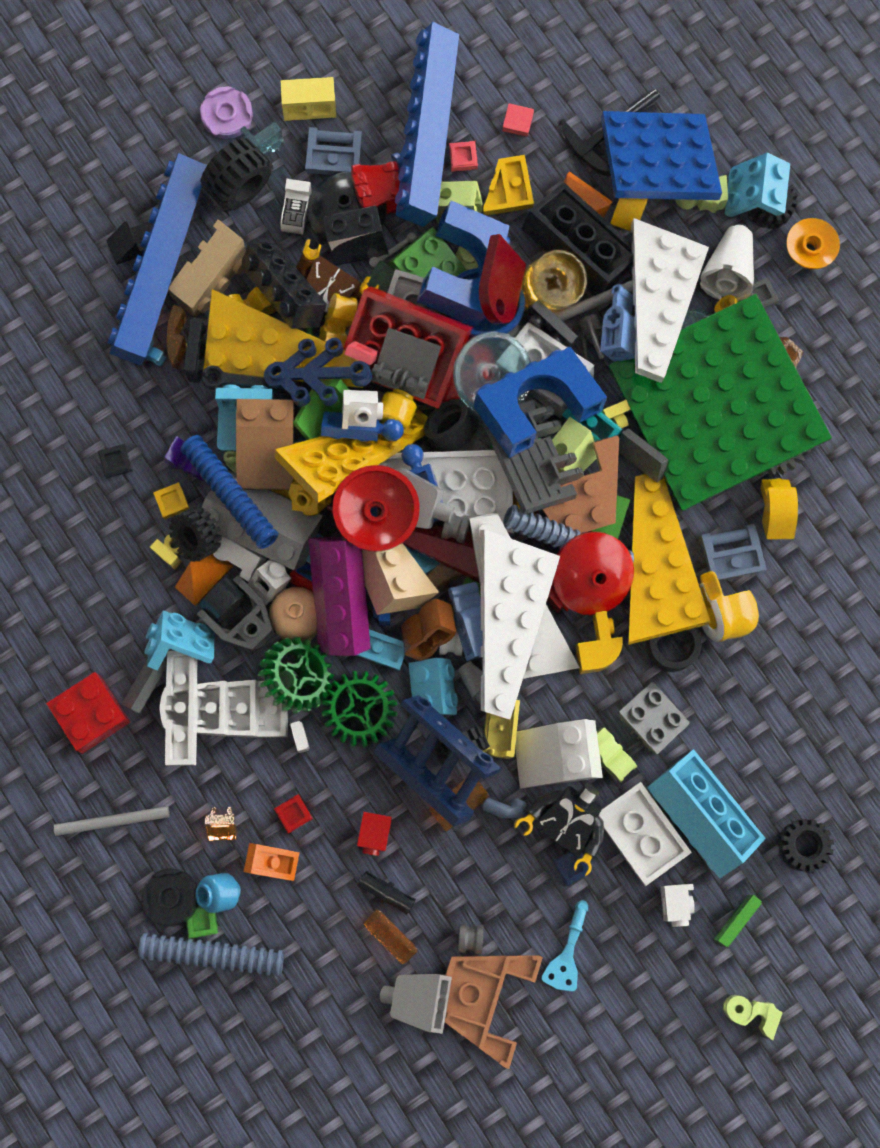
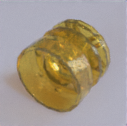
M553 250L545 253L525 269L521 287L525 297V305L528 308L539 299L553 313L564 310L583 296L587 286V274L583 264L575 255L564 250Z

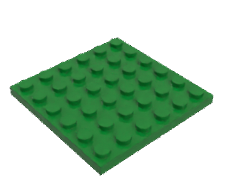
M757 294L680 330L662 383L635 373V358L616 361L608 366L624 400H627L630 406V411L645 441L668 459L664 478L681 512L832 439Z

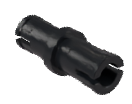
M367 870L357 885L359 888L379 898L380 903H387L405 915H408L416 901L415 898L395 888L394 883H387Z

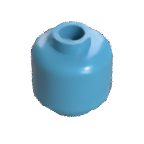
M229 873L208 875L200 881L196 889L197 903L208 913L231 910L239 900L240 886Z

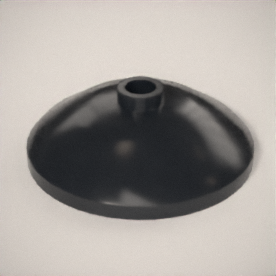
M341 172L327 177L316 186L309 198L307 215L310 226L316 236L326 244H328L323 218L329 215L361 209L353 186L351 172ZM344 199L349 200L345 205L340 204ZM386 203L377 207L381 227H383L387 216Z

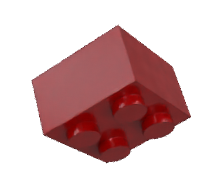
M96 672L46 703L75 750L82 754L131 723L102 676Z

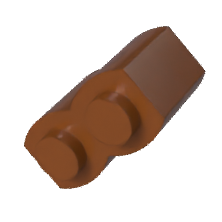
M439 599L431 600L420 609L419 614L411 616L403 623L401 630L406 656L419 661L425 660L436 652L438 646L446 644L455 636L456 628L451 604Z

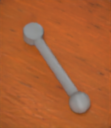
M412 232L409 233L406 239L388 250L389 255L373 257L369 260V265L372 268H378L381 261L408 243L415 241L417 235Z

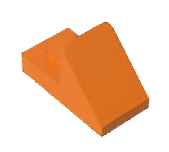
M249 843L243 872L294 881L300 852Z

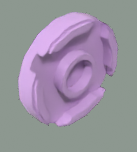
M229 86L219 87L209 92L200 107L201 121L206 130L213 136L222 139L236 138L245 133L250 127L253 118L252 105L247 95Z

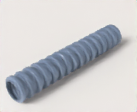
M515 504L508 508L503 520L506 529L512 528L513 532L519 531L521 535L527 534L529 538L535 537L536 541L543 540L544 544L550 543L554 548L558 546L559 550L570 539L582 534L579 530H573L570 526L565 527L562 523L557 525L555 520L550 521L547 517L542 518L540 514L534 515L533 512L523 514L522 509H518V506ZM628 550L634 562V553Z
M144 933L141 936L138 948V956L142 960L148 957L150 961L157 958L158 962L166 959L167 963H171L174 960L176 964H180L182 961L185 965L193 963L194 966L203 964L205 968L208 965H212L213 969H216L217 966H221V970L229 967L230 971H234L237 968L239 972H243L245 969L248 970V973L257 971V974L266 972L268 976L271 973H275L276 977H279L282 973L284 961L283 950H279L277 953L274 952V949L265 951V948L262 947L260 950H256L254 946L251 949H247L246 945L238 948L237 944L230 947L229 943H225L222 946L220 942H216L214 945L211 944V941L202 943V940H197V942H193V939L190 938L188 941H184L183 937L176 940L175 936L167 939L166 935H162L159 938L157 934H153L151 937L148 933Z

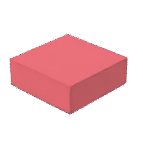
M508 104L502 131L528 137L534 109Z
M475 141L449 143L451 172L478 169Z
M355 341L347 345L344 355L371 365L376 362L379 352Z

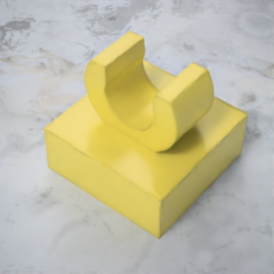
M627 399L602 410V413L609 419L611 418L620 428L629 425L624 415V412L631 410Z
M167 535L164 544L157 539L150 548L175 570L182 563L177 556L181 554L177 552L178 548H171V543L175 539Z

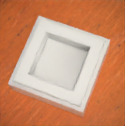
M302 722L290 723L297 751L299 753L309 751L310 747Z

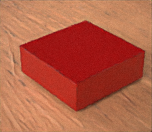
M299 794L274 808L288 834L313 820Z

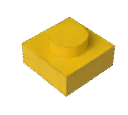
M179 482L153 492L164 520L190 509Z

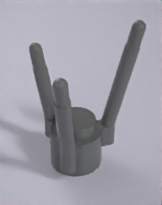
M589 315L579 322L581 329L579 337L582 343L583 358L590 362L587 341L594 344L600 359L604 358V354L600 352L601 345L599 342L602 337L603 323H601L598 315Z

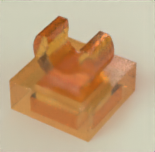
M216 807L212 808L210 815L205 816L207 839L236 840L237 827L232 808L227 807V814L217 815Z

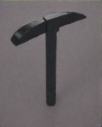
M653 89L624 112H642L660 98V92L657 89ZM562 119L564 136L573 149L574 154L580 160L583 159L595 172L604 176H611L609 165L593 151L594 147L605 140L603 128L589 139L582 140L566 121Z

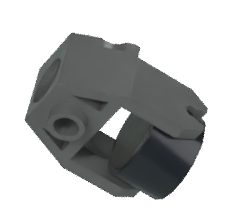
M238 575L233 581L230 578H226L218 583L200 603L202 609L197 615L229 646L256 654L275 635L264 601ZM249 597L252 611L232 630L217 625L232 615L244 602L245 598ZM252 628H257L255 634H249Z

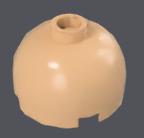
M290 587L282 590L274 598L270 606L269 618L273 630L280 638H290L292 641L293 638L300 637L301 642L306 639L311 640L317 635V618L312 591L304 587Z

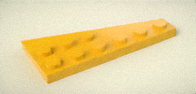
M212 289L204 369L213 365L221 368L223 372L264 377L265 369L270 364L285 362L299 350L298 344L303 339H311L317 351L313 357L304 359L296 368L305 367L326 349L325 341L297 328L291 329L287 323ZM306 347L304 351L309 350L311 347ZM344 350L340 356L334 357L323 367H350L352 363L359 360L344 355ZM341 379L347 387L363 388L353 385L350 379Z
M416 409L410 425L404 429L402 437L397 441H388L380 434H378L377 441L370 440L365 442L350 438L333 439L328 436H320L275 449V459L319 503L336 492L344 478L353 471L365 466L379 465L403 450L407 445L425 436L424 425L428 417L421 410Z
M646 474L635 476L632 530L634 577L630 588L628 645L705 626L710 623L705 602L664 477L656 483Z

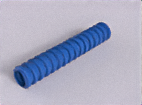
M199 435L188 438L181 446V452L186 455L188 461H191L192 466L205 479L207 485L220 498L222 504H225L226 509L240 523L242 529L246 530V534L251 536V540L256 543L257 548L264 549L271 546L278 537L279 533L277 530L273 529L271 523H268V519L263 516L261 510H258L257 505L253 504L252 499L238 485L236 479L223 466V463L218 460L216 454H213L212 449L208 448L203 438Z

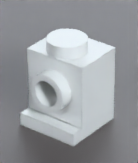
M344 390L342 429H348V426L376 427L377 419L382 420L383 403L378 402V392Z
M270 559L256 569L248 585L267 605L282 590L286 589L285 587L291 577L287 574L284 565ZM262 581L270 587L269 591L260 584Z
M693 884L660 886L663 921H671L672 927L689 926V920H691L690 913H694L693 896L688 895V890H694Z

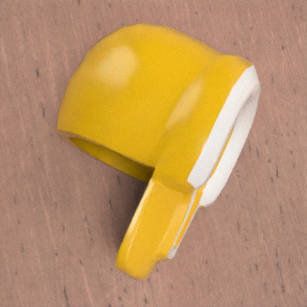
M714 571L706 572L700 576L699 587L710 618V623L702 626L705 634L714 642H721L750 634L756 628L759 621L757 603L751 591L748 590L724 596Z

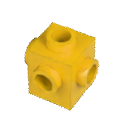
M296 480L291 483L289 498L292 500V510L302 511L304 515L308 516L317 515L332 503V494L317 503Z

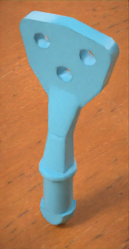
M584 900L577 902L574 907L575 912L571 925H569L570 930L566 946L560 955L549 962L541 976V980L544 983L558 990L575 991L577 989L578 972L573 954L578 936L583 931L582 925L586 912H588V904ZM561 966L566 968L565 972H561ZM549 974L554 975L553 980L548 978ZM567 979L571 981L569 986L566 984Z

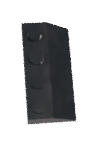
M564 182L529 211L521 228L594 296L610 290L634 264L632 244Z

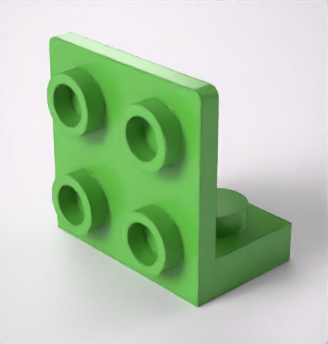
M433 227L422 233L386 264L392 273L397 269L425 278L432 267L454 276H458L466 270L445 241L435 236L437 231Z
M341 379L320 380L325 386H331L335 389L338 400L334 405H324L319 395L311 389L309 393L310 402L306 406L301 407L293 421V425L307 440L321 436L324 411L342 413L343 391L350 389ZM327 394L324 398H330L332 394Z

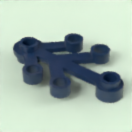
M338 338L329 339L325 344L326 349L305 367L296 368L304 359L313 357L317 351L311 339H303L298 344L299 350L285 362H274L265 369L264 379L269 386L275 389L284 388L292 396L294 403L300 407L306 406L311 398L306 388L297 387L292 380H303L319 395L324 405L331 406L337 402L338 395L333 387L325 386L319 379H350L353 385L363 387L371 382L373 375L369 365L362 361H356L350 367H323L334 357H338L343 353L344 348ZM333 346H338L336 349L331 350ZM306 347H311L309 350L304 351ZM327 394H332L330 398H324ZM299 395H305L302 399H297Z

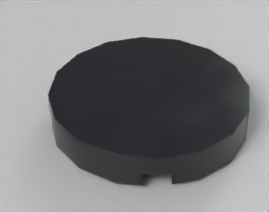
M166 868L156 872L151 876L152 878L148 884H145L142 891L141 902L144 913L160 926L176 927L184 924L194 915L198 907L196 900L197 883L190 874L180 869Z

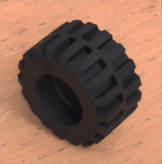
M241 138L222 148L210 160L203 171L200 181L201 186L223 210H235L251 201L264 188L271 176L273 165L250 139Z

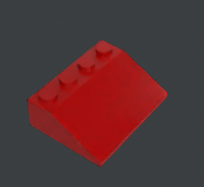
M372 286L364 289L344 345V350L346 351L347 345L355 341L377 350L379 354L376 362L369 365L372 372L374 365L378 362L388 328L441 346L425 398L421 399L413 396V399L439 409L473 327ZM374 382V383L379 384V385H381V386H383V387H386V388H388V389H391V390L394 389V388H391V387L382 385V384H380V383Z

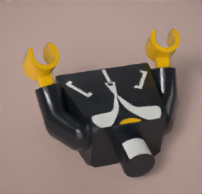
M586 783L580 792L568 786L563 791L556 789L540 795L526 811L527 816L525 818H518L515 821L514 828H517L520 822L525 821L528 828L522 835L530 834L534 826L579 857L582 853L584 856L576 861L574 871H576L579 863L584 862L588 865V871L585 874L587 876L592 868L590 861L595 859L604 840V821L599 816L602 808L594 802L599 795V791L593 785Z

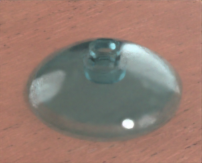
M485 332L467 341L458 353L453 369L454 385L462 402L471 410L477 412L473 405L478 389L489 383L492 385L500 381L502 377L510 372L516 373L524 369L531 363L527 351L518 340L501 332ZM485 369L489 372V376L486 379L483 377ZM529 391L518 397V404L524 401Z

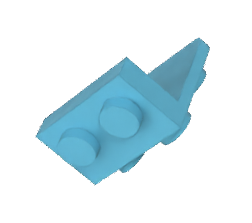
M765 153L733 166L728 176V201L725 206V215L733 217L757 207L776 216L784 214L790 163L770 153Z
M225 385L223 388H216L215 399L219 407L218 449L222 452H236L237 399L275 400L272 389H268V387L263 385H254L251 388Z
M163 610L157 623H151L146 634V639L149 640L145 648V654L148 655L147 667L158 671L169 649L203 662L211 663L214 659L215 633L206 624L195 623L185 619L178 613H169Z

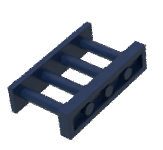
M418 695L403 700L401 706L410 713V716L397 738L379 743L373 753L453 827L469 821L475 812L466 803L469 795L480 777L484 779L497 774L501 768L489 754L481 751L435 710L426 698ZM420 722L430 731V734L417 756L414 757L406 749L405 745ZM440 740L451 751L435 776L426 768L425 764ZM459 759H461L472 770L458 793L455 794L446 786L445 782Z

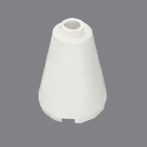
M743 225L729 227L702 271L700 285L708 295L719 300L722 296L733 295L737 301L746 299L751 295L754 288L753 234L747 227Z

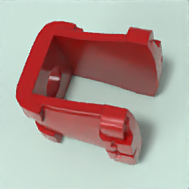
M396 161L372 166L351 165V178L361 208L379 207L386 203L387 214L396 213L397 204H395V197L400 185L398 180L400 169Z

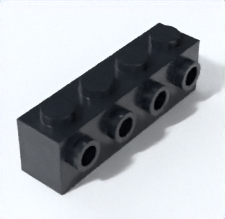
M268 242L247 244L245 255L242 257V269L291 329L320 327L327 306L326 302L277 244Z

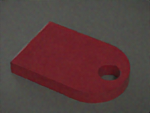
M500 234L490 235L479 284V299L485 317L495 325L509 323L513 320L526 268V263Z

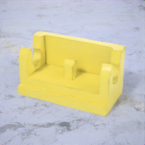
M333 77L281 80L284 121L336 118Z
M520 700L515 702L511 719L486 712L484 735L490 747L483 750V752L491 757L504 759L514 757Z

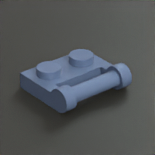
M309 127L305 165L306 173L333 175L341 172H351V165L360 164L362 131L345 133L320 131L316 127ZM317 141L353 144V147L317 145Z
M754 524L745 525L744 529L715 535L706 533L700 535V545L704 552L708 572L714 571L719 581L757 574L767 570L757 529ZM747 539L749 542V546L714 552L713 548L715 545Z

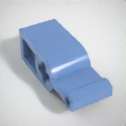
M618 284L614 285L611 290L613 294L612 307L606 311L603 318L600 352L614 362L635 358L636 328H634V316L632 315L633 294Z
M476 582L450 588L448 593L455 610V625L466 661L481 658L483 631H481V598Z

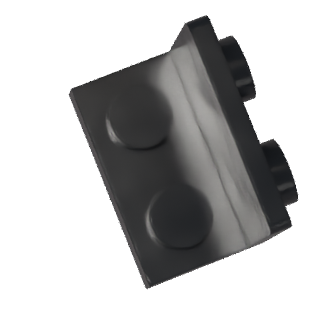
M537 299L524 311L518 325L500 338L496 343V347L504 352L528 322L566 347L571 345L578 336L546 305Z

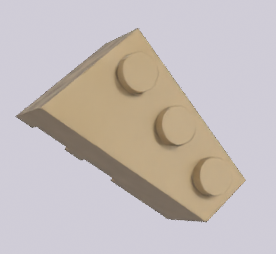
M217 220L213 225L217 230L208 243L203 240L198 246L202 251L192 263L187 261L168 288L171 298L195 318L210 308L212 289L223 293L228 288L230 279L236 273L240 274L243 271L241 267L242 257L246 251L244 241L220 220Z
M403 543L393 549L382 552L362 550L365 586L377 615L422 608L439 593Z

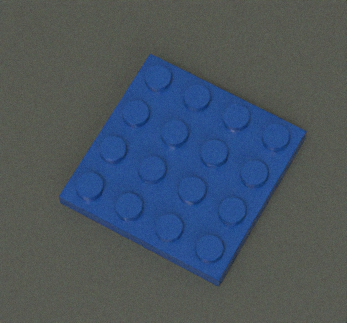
M603 111L601 122L615 198L720 200L722 189L705 114Z

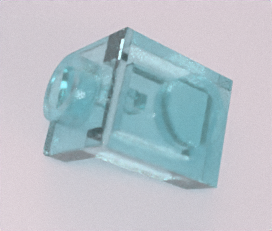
M273 122L255 136L245 126L240 129L242 138L250 139L264 155L277 150L281 142H283L282 130L276 122Z

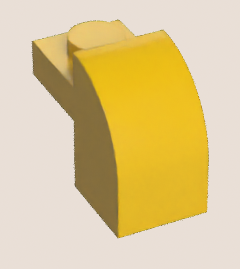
M619 198L610 224L631 231L633 218L641 220L648 199Z
M762 479L760 488L765 503L762 524L766 539H794L798 519L796 487H791L789 479Z
M607 611L597 612L593 615L596 641L578 643L575 647L580 674L599 672L608 668L621 652L623 639L622 637L611 638V635L614 634V623L612 618H608Z

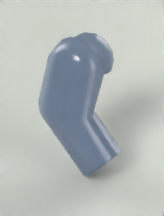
M488 797L484 802L483 811L500 818H521L525 814L524 809L527 804L520 799L514 798L511 806Z

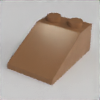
M237 399L236 481L243 489H290L293 477L275 459V449L294 444L293 421L295 419V408L293 400Z

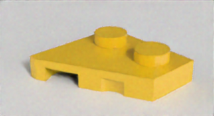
M525 155L498 159L495 174L483 207V214L493 215L533 208L534 200Z

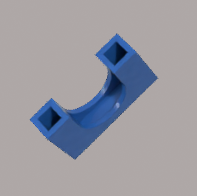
M451 200L441 214L435 236L466 249L477 262L479 278L471 280L461 279L432 267L423 279L417 303L475 327L483 319H487L480 304L479 284L490 235L500 234L509 244L510 238L507 235L510 226Z
M568 347L562 351L555 350L547 358L539 362L533 361L516 373L510 372L492 385L489 383L483 385L476 392L473 407L510 458L532 447L537 434L518 405L517 399L523 393L534 389H543L555 393L564 401L579 423L602 412L607 396L573 349Z

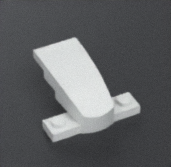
M177 651L167 652L166 687L160 701L161 721L166 729V766L196 765L197 734L228 737H288V711H282V703L272 706L274 697H265L266 692H268L267 687H259L263 681H217L197 684V659Z

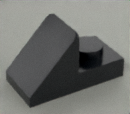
M125 221L106 240L116 265L132 260L137 255L142 256L144 247H141L140 243L145 231L150 232L151 223L145 222L130 228L128 222Z

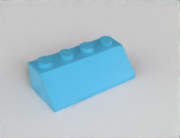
M694 749L647 787L652 793L653 798L660 803L670 816L672 822L680 828L688 838L689 843L696 848L707 862L709 868L719 878H722L743 864L766 839Z

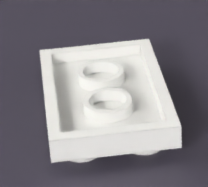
M641 782L603 808L599 814L604 821L605 832L644 886H647L692 853Z

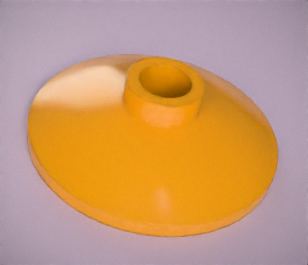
M807 218L797 222L791 228L787 236L786 247L792 260L801 267L821 269L830 265L837 257L840 249V240L836 230L829 223L817 218ZM806 245H813L815 250L808 249Z

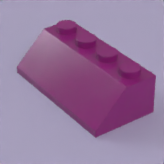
M344 537L308 538L319 650L328 655L355 656L371 649L362 549L353 546Z

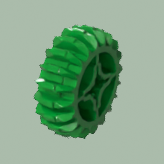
M295 637L292 641L290 638H285L281 643L276 642L273 644L272 650L269 649L264 653L266 659L261 660L259 664L264 670H261L258 676L265 678V681L260 683L259 687H267L268 692H266L265 697H274L272 706L282 703V711L286 712L291 708L294 714L299 713L301 710L306 713L311 708L320 706L321 701L327 699L329 695L326 690H331L333 687L328 680L333 679L334 674L327 671L332 666V663H325L324 661L327 654L322 653L320 655L318 653L320 645H315L311 648L310 639L301 642L300 637ZM284 655L296 656L295 660L291 663L283 664L280 662ZM308 686L312 688L307 696L296 695L301 687L305 688Z
M352 671L353 680L348 681L346 674H342L341 677L344 684L340 685L334 680L332 685L337 690L335 692L330 689L326 690L329 697L332 698L331 701L322 700L323 706L330 707V710L322 711V716L332 718L325 723L326 728L335 725L336 728L333 729L331 735L335 737L342 732L343 735L340 742L343 744L347 741L348 736L352 737V747H356L357 739H362L363 747H367L366 738L368 737L372 738L374 744L378 743V738L375 734L379 732L383 737H386L388 734L383 729V726L393 728L394 723L387 719L388 717H397V712L389 710V708L398 705L396 700L388 701V698L394 695V691L388 690L384 692L383 690L388 686V682L383 681L378 686L379 675L377 674L369 681L368 671L363 672L362 679H358L357 671ZM354 687H367L378 695L362 698L357 694ZM347 692L350 698V705L337 715V703L340 697ZM353 696H355L357 702H361V705L363 703L368 705L364 708V715L367 721H364L362 715L359 716L358 712L356 715L352 712L355 710ZM383 702L382 717L373 727L369 713L373 708L377 707L376 705ZM357 719L363 724L365 731H353L341 723L346 720Z

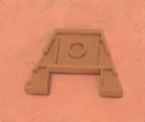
M618 435L592 442L600 470L583 475V477L576 481L560 485L563 487L573 484L577 496L573 500L541 509L550 521L555 520L557 525L562 523L565 527L570 526L573 530H579L580 533L616 523Z
M539 955L451 956L445 975L452 977L445 1023L499 1062L503 1067L509 1069L517 1042L488 1033L505 975L510 974L535 982L543 957Z

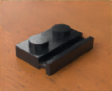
M191 318L184 371H186L185 374L188 381L200 383L201 374L204 369L205 358L203 356L207 341V331L201 318Z

